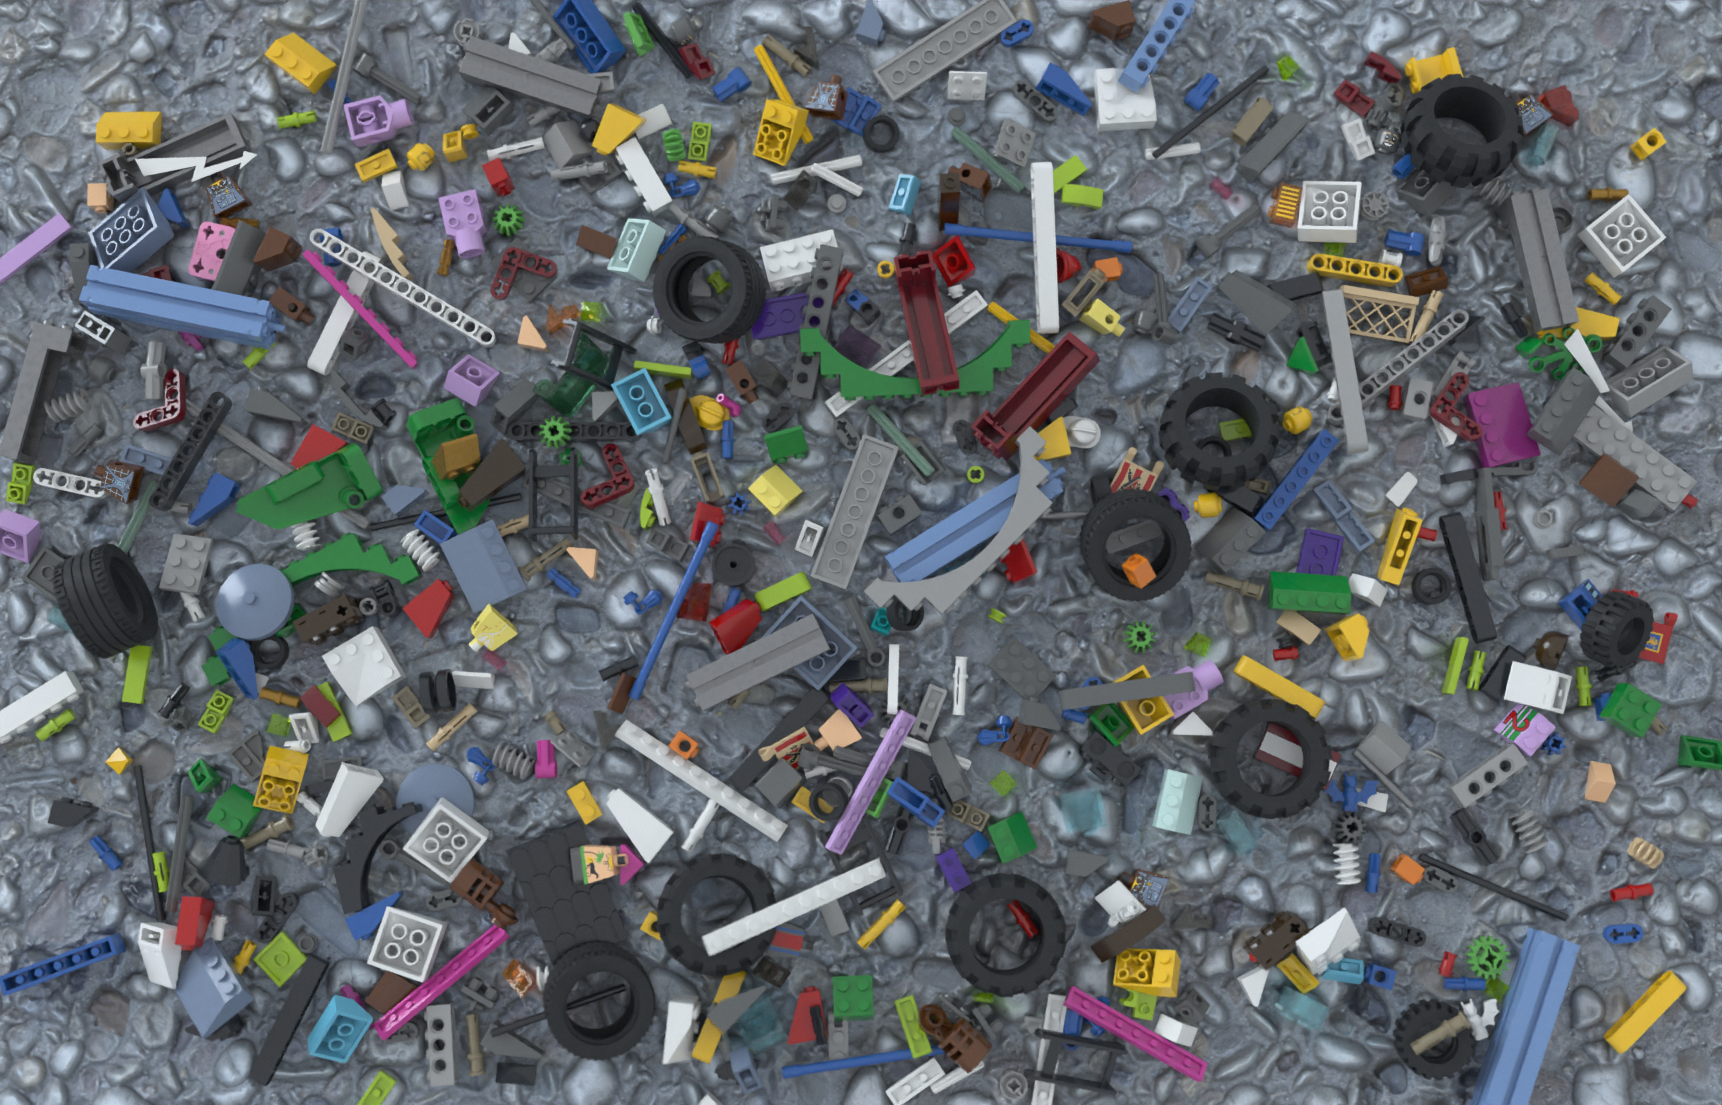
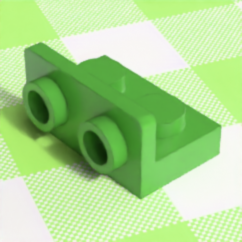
M628 11L623 15L625 27L638 56L643 57L653 50L655 46L641 16Z

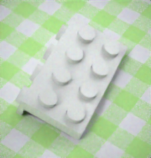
M833 229L760 247L770 290L781 291L788 287L813 282L810 276L812 267H816L817 260L814 259L816 248L820 249V244L838 247ZM824 261L821 265V268L825 271L830 270L832 267V263L829 261ZM841 263L839 275L843 272V265H842V263Z

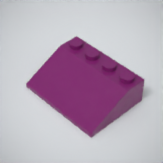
M1519 382L1473 392L1462 398L1468 418L1479 424L1482 428V435L1475 442L1483 468L1498 467L1541 455L1538 443L1526 435L1532 427V423Z

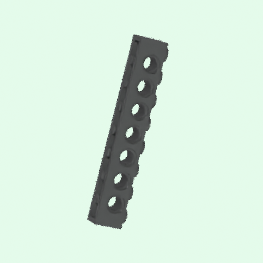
M820 244V249L816 248L814 259L817 260V264L811 270L810 278L813 279L812 286H808L806 297H809L808 305H804L803 316H805L804 324H800V328H820V334L826 339L844 250L843 248ZM824 261L832 263L830 270L825 271L821 268ZM820 280L828 282L826 289L821 290L817 287ZM818 298L824 300V305L821 308H815L813 305L814 301ZM818 317L820 324L817 327L810 326L811 318ZM797 342L795 347V353L798 354L797 360L792 362L791 372H794L793 379L788 381L787 391H790L789 395L813 400L820 368L819 352L812 356L810 364L805 365L802 363L804 352H800V342ZM801 373L808 375V381L804 384L798 381V376Z

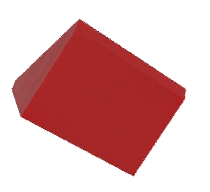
M958 235L932 254L948 287H952L975 275L976 267Z

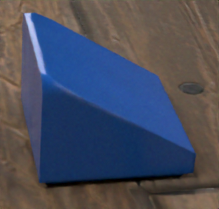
M976 831L968 837L963 846L973 859H976L990 846V843L980 831Z

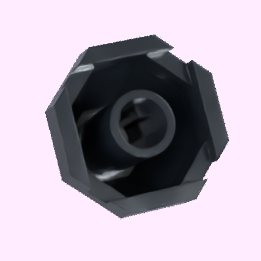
M227 835L215 847L203 866L201 873L207 882L213 883L214 879L218 880V885L239 886L241 881H245L247 871L243 843L237 836Z

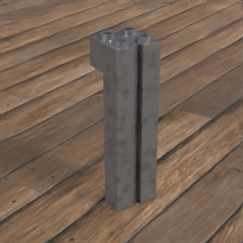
M470 36L469 41L466 40L463 51L466 52L463 59L460 58L457 66L465 82L483 88L489 85L588 119L592 118L603 85L601 79Z
M228 113L128 159L120 153L98 162L101 168L99 173L103 180L108 181L106 189L109 195L115 197L119 203H124L142 187L146 189L150 196H154L163 192L166 188H172L192 179L196 166L143 176L135 159L207 157L204 167L206 168L243 156L244 151H252L242 133L243 131L237 118L232 113Z
M1540 188L1531 189L1528 191V194H1522V191L1511 193L1510 197L1506 198L1498 206L1502 228H1507L1510 225L1535 333L1572 326L1579 322L1548 189L1541 190Z
M43 321V324L35 322L0 445L1 457L34 465L48 416L44 402L48 401L51 405V399L54 395L64 356L83 360L88 338L82 336V332L62 325V327L55 326L56 324L48 321Z
M811 614L687 674L685 682L690 691L693 690L696 694L694 701L698 709L701 708L702 711L710 710L748 689L831 650L815 615Z

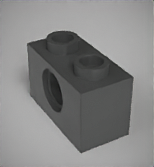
M904 494L894 500L896 502L891 507L886 505L879 510L880 514L877 518L890 536L922 516L921 510L910 494L906 497ZM896 509H901L904 512V516L898 519L894 517L893 512Z

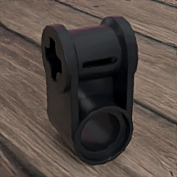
M388 579L383 584L369 588L381 614L390 618L397 617L400 614L401 606L395 595V590ZM392 603L393 610L387 613L386 608Z

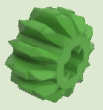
M679 129L664 131L662 137L668 160L676 162L685 159L686 152L681 131Z
M508 203L506 208L500 205L499 209L501 211H494L497 217L492 218V221L496 223L494 228L499 230L501 235L506 233L507 236H511L512 232L518 235L516 229H523L520 223L525 222L524 217H522V210H518L516 205L511 208V205Z
M552 416L551 422L546 418L544 421L547 425H540V428L544 431H540L539 436L543 437L542 443H547L549 448L554 444L555 448L559 449V443L566 446L564 440H571V437L566 434L571 433L572 429L567 428L570 424L568 421L563 422L564 419L562 417H559L557 420L555 416ZM556 428H557V430L559 431V434H558V435L555 434V436H554V435L552 434V431H553V430L556 431Z
M1135 621L1134 627L1129 624L1127 627L1131 632L1124 631L1123 633L1129 636V638L1123 640L1124 642L1130 641L1127 648L1131 649L1135 646L1134 653L1139 651V647L1140 651L1145 653L1146 648L1152 649L1150 643H1156V640L1151 638V636L1156 635V632H1149L1153 627L1152 625L1145 628L1146 621H1142L1141 625H1139L1138 621ZM1137 632H1138V634H1140V633L1143 634V636H1142L1143 642H1142V640H1140V641H1137V640H1136V638L1138 637L1137 634H1136Z

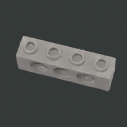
M1506 744L1445 788L1459 807L1470 808L1477 803L1476 800L1478 798L1491 794L1493 792L1492 788L1505 784L1509 780V776L1522 772L1524 770L1523 766L1528 764V762L1515 744ZM1502 761L1506 763V769L1504 771H1502L1500 768V764ZM1487 772L1491 775L1489 782H1486L1484 778ZM1471 783L1475 785V791L1473 793H1470L1469 791V785Z
M455 1001L431 1003L424 1010V1019L428 1025V1029L425 1030V1039L429 1044V1049L426 1051V1059L430 1062L427 1079L431 1081V1087L455 1085L459 1082ZM437 1019L443 1021V1029L436 1026ZM438 1039L444 1041V1049L437 1046ZM439 1059L445 1061V1069L438 1066Z

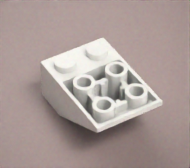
M1512 661L1504 699L1544 711L1564 714L1572 676Z
M141 923L138 945L150 982L175 989L178 980L179 962L181 960V946L175 945L177 927L165 923Z

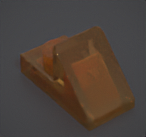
M551 303L549 304L545 329L550 336L566 325L563 323V319H575L581 315L575 304L564 307L560 314L557 313Z
M513 959L502 973L503 977L521 998L527 995L537 981L536 975L529 973L516 959Z

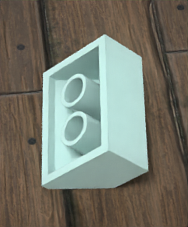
M628 218L607 270L634 281L645 282L651 265L656 259L659 246L664 240L666 230L650 220Z
M1164 769L1152 826L1191 835L1203 778Z

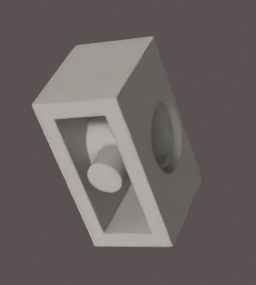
M1412 377L1405 381L1401 400L1403 406L1399 410L1398 418L1422 422L1429 417L1431 408L1429 407V402L1434 396L1433 382ZM1415 396H1417V397L1420 398V400H1421V404H1420V405L1417 404V403H1415V401H1414V397H1415Z

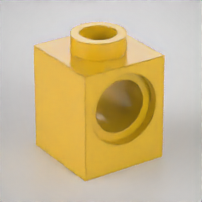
M1653 128L1633 143L1630 148L1642 161L1665 144L1666 140L1660 131Z
M651 910L640 930L660 941L662 939L660 938L659 931L653 928V923L657 921V912Z

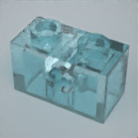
M1231 811L1216 820L1237 855L1242 856L1258 846L1237 811Z

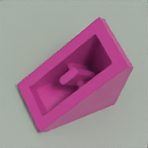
M627 844L620 845V854H627L628 865L620 866V885L626 884L646 864Z

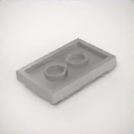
M174 534L159 588L166 591L200 595L214 541L210 538Z

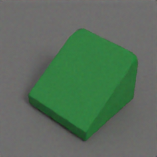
M1528 336L1515 347V350L1523 358H1526L1542 346L1544 341Z

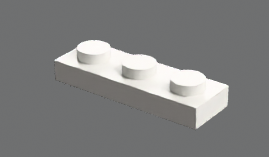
M933 1056L890 1086L885 1092L894 1105H902L945 1075V1072Z

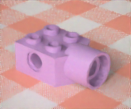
M379 95L343 105L351 139L357 147L393 139L397 129L414 125L413 115L406 99L387 103Z
M473 189L438 198L446 234L451 240L456 242L459 257L472 258L482 255L485 252L482 236L488 232L478 192Z
M1210 659L1194 669L1184 666L1172 673L1178 674L1193 671L1196 691L1163 696L1174 713L1170 717L1171 719L1178 718L1208 700V692L1224 683L1221 673Z

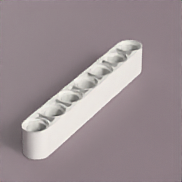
M366 251L363 252L366 256L383 265V259ZM374 265L366 268L367 273H372L375 270ZM353 270L346 284L350 287L348 291L352 295L357 294L363 301L361 304L363 306L374 282ZM340 296L307 364L309 369L325 376L330 373L340 353L341 337L345 332L352 329L359 315L342 296Z

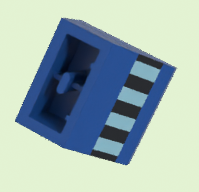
M1586 579L1561 599L1558 604L1582 632L1581 627L1586 620L1587 613L1589 614L1593 604H1596L1597 600L1603 596L1592 582Z

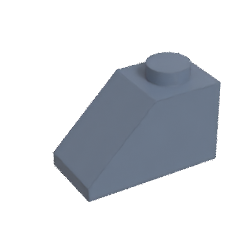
M868 0L856 32V40L877 47L879 41H883L886 31L883 30V21L873 1Z
M395 485L388 487L381 498L394 515L400 517L430 493L424 488Z
M748 1047L737 1048L729 1052L732 1071L744 1094L763 1087L753 1056Z

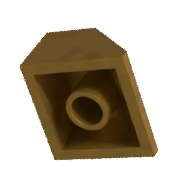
M476 433L440 445L431 461L441 480H452L460 474L475 472L481 462Z

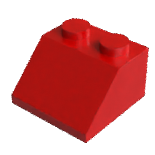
M698 502L690 536L693 544H699L708 521L719 525L708 547L716 548V545L720 544L722 533L719 532L720 526H724L726 514H723L722 508Z
M1024 539L1017 545L1013 543L1008 548L1010 552L1003 559L1001 557L998 558L1000 563H1004L1007 569L1004 571L1008 581H1012V584L1030 578L1037 573Z

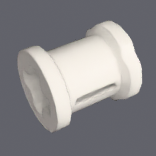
M1382 249L1378 263L1400 267L1403 254L1400 252L1395 254Z

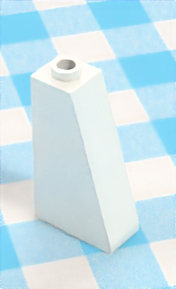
M342 762L315 825L322 836L329 838L331 836L340 837L383 782L384 778L378 770Z
M618 788L617 791L613 789L607 796L609 801L606 805L644 860L650 863L675 831L622 788Z

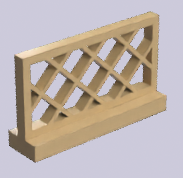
M1348 285L1340 286L1339 289H1342L1343 297L1351 299L1355 304L1353 308L1346 311L1347 318L1352 324L1349 326L1350 334L1402 343L1410 342L1419 297ZM1364 302H1370L1374 308L1367 314L1360 307ZM1383 305H1388L1393 312L1384 318L1379 308ZM1357 308L1363 317L1354 322L1349 313ZM1402 308L1410 309L1409 317L1403 321L1398 311ZM1376 311L1382 320L1373 326L1368 316ZM1395 314L1400 324L1391 328L1386 320ZM1363 319L1371 327L1365 332L1360 331L1356 325ZM1382 322L1389 329L1384 335L1379 334L1375 329ZM1402 325L1406 330L1405 338H1399L1394 330Z

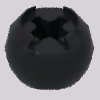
M589 118L581 123L579 135L584 141L592 143L600 123L595 119Z

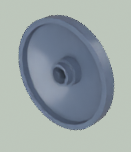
M251 564L242 567L226 579L218 593L216 609L220 623L229 633L240 639L256 641L268 638L278 632L290 618L294 607V590L289 579L281 571L270 565Z
M429 764L411 772L399 788L396 809H401L402 804L414 801V805L422 804L423 811L401 822L403 827L413 835L442 797L472 818L475 810V794L468 778L458 769L445 764Z

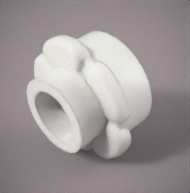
M962 284L947 288L949 293L947 295H951L952 299L963 296L962 292L965 289H963Z
M652 316L647 321V330L651 334L655 335L662 330V321L655 316Z

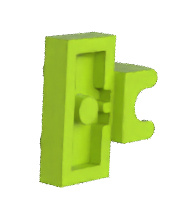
M1126 989L1129 991L1128 998H1120L1119 1003L1133 1007L1131 1016L1152 1021L1157 996Z

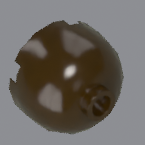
M1549 631L1541 639L1536 638L1533 649H1536L1535 657L1542 666L1554 671L1562 656L1569 635L1557 631Z

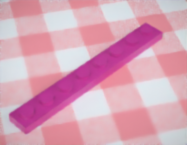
M306 250L302 254L316 271L413 370L418 365L415 361L418 358L410 350L408 352L405 351L402 347L404 343L397 336L393 338L388 333L391 330L383 322L379 324L375 319L377 315L370 308L366 310L361 305L363 301L357 294L352 295L348 291L350 287L343 280L339 282L334 277L336 273L330 266L325 267L321 263L323 259L315 251L311 253L309 250Z
M493 925L374 1023L379 1037L385 1041L510 937L506 929Z
M1074 986L1069 988L1063 1003L1064 1006L1198 1083L1203 1080L1207 1062Z

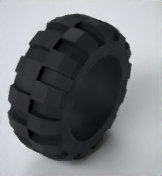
M1449 74L1442 79L1437 78L1424 85L1412 98L1402 118L1400 127L1402 145L1405 154H1411L1412 165L1419 172L1421 170L1429 174L1428 178L1438 183L1446 181L1451 183V187L1465 188L1469 183L1476 187L1501 176L1516 156L1522 145V137L1524 135L1522 116H1518L1519 107L1513 98L1508 99L1504 95V89L1495 83L1490 85L1483 82L1484 78L1470 75L1468 78H1464L1461 74ZM1450 117L1468 122L1482 133L1487 144L1474 145L1458 141L1443 131L1436 119Z
M1222 372L1206 373L1204 379L1195 376L1184 382L1181 389L1175 390L1166 402L1158 433L1160 447L1165 451L1164 458L1171 469L1175 470L1177 468L1181 472L1180 477L1192 485L1194 481L1204 484V489L1216 491L1219 490L1220 486H1227L1229 490L1242 487L1246 481L1255 480L1261 475L1275 454L1281 429L1277 424L1279 416L1272 402L1267 403L1265 400L1267 394L1258 385L1255 384L1253 387L1245 383L1246 378L1233 374L1231 378H1225ZM1222 407L1229 409L1244 419L1248 425L1252 436V445L1244 452L1234 456L1219 457L1210 455L1199 449L1191 441L1186 430L1185 420L1192 413L1202 408Z
M1271 698L1254 700L1230 711L1229 715L1219 722L1213 732L1214 737L1212 743L1209 744L1208 759H1210L1211 766L1209 772L1213 783L1217 785L1222 793L1221 796L1231 806H1235L1245 814L1266 819L1288 818L1299 814L1307 806L1310 807L1320 797L1319 793L1322 788L1328 784L1331 775L1329 763L1333 759L1331 745L1327 744L1324 736L1326 732L1320 723L1309 715L1307 710L1297 704L1293 705L1285 702V700ZM1262 722L1275 723L1290 731L1298 740L1303 753V766L1299 777L1287 790L1271 796L1260 794L1251 789L1242 779L1236 763V752L1241 738L1250 728Z
M709 853L684 863L666 882L658 901L656 911L657 927L660 938L669 954L686 969L708 976H728L741 972L756 963L763 956V953L774 939L777 931L775 930L776 926L742 941L738 946L729 951L709 956L706 950L698 947L690 940L684 930L681 911L687 893L699 881L708 878H724L736 883L745 891L751 902L753 913L776 904V899L769 879H766L759 871V868L753 863L737 857V855Z
M996 873L986 875L976 882L973 881L954 900L948 912L947 924H945V940L952 963L963 979L985 994L991 993L998 997H1013L1016 994L1024 993L1026 995L1039 989L1038 986L1045 980L1049 981L1058 970L1056 967L1060 959L1064 957L1067 944L1065 942V931L1067 929L1064 916L1051 894L1037 882L1025 876L1013 873ZM999 899H1015L1026 903L1034 910L1040 923L1041 936L1037 950L1027 962L1013 969H995L985 965L974 955L970 946V928L976 914L987 904Z

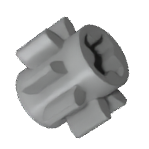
M316 843L312 847L309 846L305 849L307 854L303 859H305L307 866H314L317 869L328 863L326 858L330 854L325 846H319Z

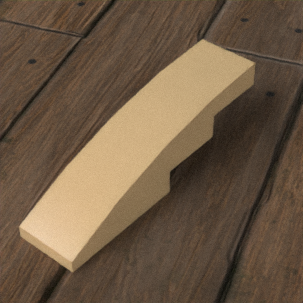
M373 207L371 209L373 220L385 251L402 277L411 281L414 277L403 265L408 258L397 246L402 241L401 238Z

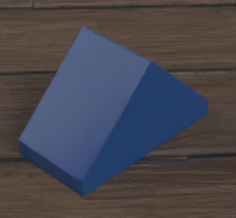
M168 188L164 189L158 203V208L168 222L184 228L189 227L175 194Z

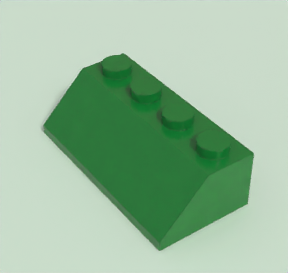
M1269 571L1268 610L1338 615L1350 614L1351 590L1347 576Z

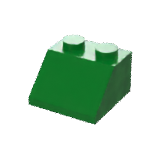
M802 425L764 435L772 463L776 462V465L786 463L789 458L794 457L795 460L806 457L805 454L809 453Z
M233 784L216 801L206 819L238 838H243L249 835L264 808L253 806L255 795Z
M1022 811L986 826L1003 864L1037 848Z

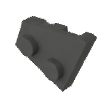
M255 729L226 753L252 783L261 777L266 760L260 731Z

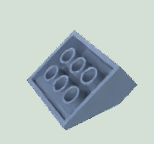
M143 187L89 232L101 268L104 267L129 273L143 264L144 261L174 237L170 223Z
M493 519L440 543L474 613L486 608L488 604H496L527 589Z
M800 595L763 637L814 614L831 650L794 667V669L819 691L859 647L804 596Z
M212 937L207 939L201 948L197 947L178 974L175 991L203 1039H206L254 1000L253 995L224 947Z

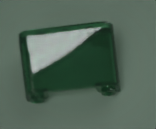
M581 332L575 350L579 355L571 365L603 379L609 356L586 334ZM565 371L556 384L548 379H542L537 382L531 391L560 415L569 418L579 410L597 384Z

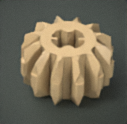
M1635 837L1627 849L1628 854L1632 858L1651 869H1656L1664 857L1663 852L1659 848L1639 837Z

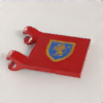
M1667 612L1664 617V624L1652 623L1653 631L1650 633L1649 642L1647 641L1644 651L1640 652L1638 658L1664 664L1672 630L1678 618L1676 613Z

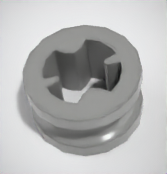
M365 598L359 604L360 611L365 615H374L379 610L375 600L372 598ZM371 601V605L374 606L373 610L369 609L370 612H367L368 609L365 608V604H369L368 602Z

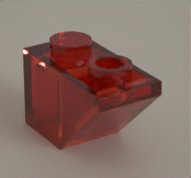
M1566 85L1546 91L1538 98L1553 113L1551 119L1567 126H1572L1579 120L1578 109L1574 107L1572 94Z
M695 583L688 590L676 618L706 622L711 584Z

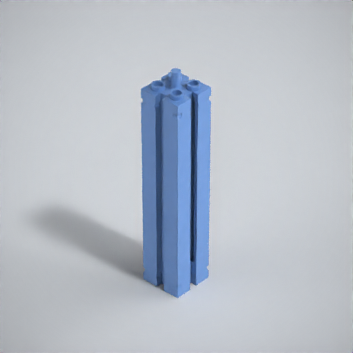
M94 265L89 267L86 276L88 282L86 286H83L79 301L84 306H88V309L96 315H104L115 319L257 348L262 347L270 350L271 345L276 340V334L273 331L283 333L286 331V325L280 324L281 316L274 309L270 301H260L256 298L104 267L99 268Z
M1042 458L1038 462L1050 472L1047 476L1049 480L1041 488L1039 486L1037 488L1052 501L1063 492L1062 488L1064 485L1058 477L1065 474L1066 470L1061 466L1053 471L1051 464L1048 461L1045 462ZM1019 473L899 547L894 552L886 555L885 562L897 578V581L915 582L926 580L995 537L1003 527L1012 509L1018 488Z
M1528 927L1527 937L1524 939L1472 1094L1473 1098L1470 1100L1469 1105H1528L1580 945Z

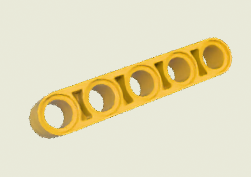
M1315 254L1306 265V269L1310 274L1318 272L1323 277L1384 287L1396 285L1403 277L1402 270L1397 266L1326 254ZM1313 261H1318L1321 268L1315 267ZM1332 264L1338 265L1339 271L1334 270ZM1351 267H1355L1358 270V274H1354L1351 271ZM1370 270L1375 271L1377 277L1371 276ZM1388 273H1392L1395 276V280H1391Z
M1241 656L1233 671L1237 676L1275 698L1285 700V702L1293 705H1299L1307 710L1313 719L1318 717L1325 704V701L1247 656Z
M742 970L735 974L723 976L713 1003L716 1002L718 1004L724 999L738 995L746 971ZM707 1018L691 1057L710 1064L722 1033Z
M1672 971L1665 972L1605 1033L1604 1039L1619 1054L1624 1053L1686 990V985Z

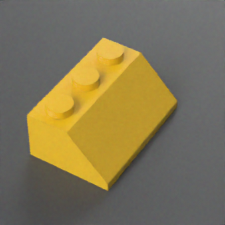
M295 33L275 40L264 54L274 65L314 95L338 67Z
M105 112L96 124V143L105 150L123 149L126 143H131L140 149L155 147L161 144L162 112Z
M1358 613L1346 616L1324 628L1344 662L1358 660L1363 657L1369 634L1368 622L1363 615L1360 616Z
M1143 664L1112 683L1151 678ZM1163 696L1118 702L1138 735H1142L1174 715Z

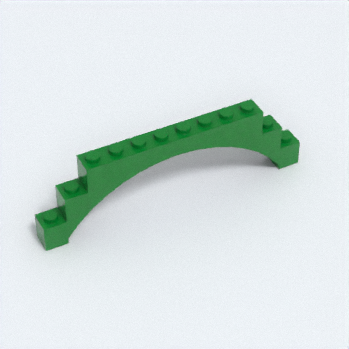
M1007 320V327L985 351L971 361L957 367L959 389L945 392L944 390L937 391L939 396H951V393L958 392V396L970 395L969 392H977V395H988V391H994L993 368H995V371H1007L1006 367H1012L1011 344H1013V347H1025V343H1030V320ZM820 328L799 329L800 352H804L805 356H815L816 352H819L820 374L825 375V378H836V374H839L840 397H844L846 401L856 400V397L863 396L864 400H873L875 396H882L883 399H893L894 395H901V398H913V394H920V397H932V394L921 395L918 378L894 377L867 370L835 350L820 334Z
M351 532L340 537L341 540L335 543L332 541L323 546L324 549L318 552L312 551L306 555L307 558L291 562L288 568L284 570L279 569L289 579L292 587L313 577L320 576L323 571L327 573L355 570L376 572L396 578L405 586L423 577L412 556L404 554L395 559L396 562H394L386 546L378 543L371 545L367 548L368 551H366L360 537L357 534H351ZM223 626L214 629V633L209 635L216 651L232 638L240 639L229 633ZM217 655L206 660L207 663L201 665L211 686L219 687L233 679Z

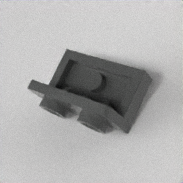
M921 440L914 447L934 468L935 471L930 476H925L905 453L901 457L904 459L903 463L914 472L916 480L923 485H927L942 474L946 468L927 443Z
M939 992L930 1004L937 1005L945 1012L948 1021L953 1025L961 1017L967 1022L971 1020L968 1016L969 1011L961 1005L958 1008L953 1003L954 999L946 992L944 995Z

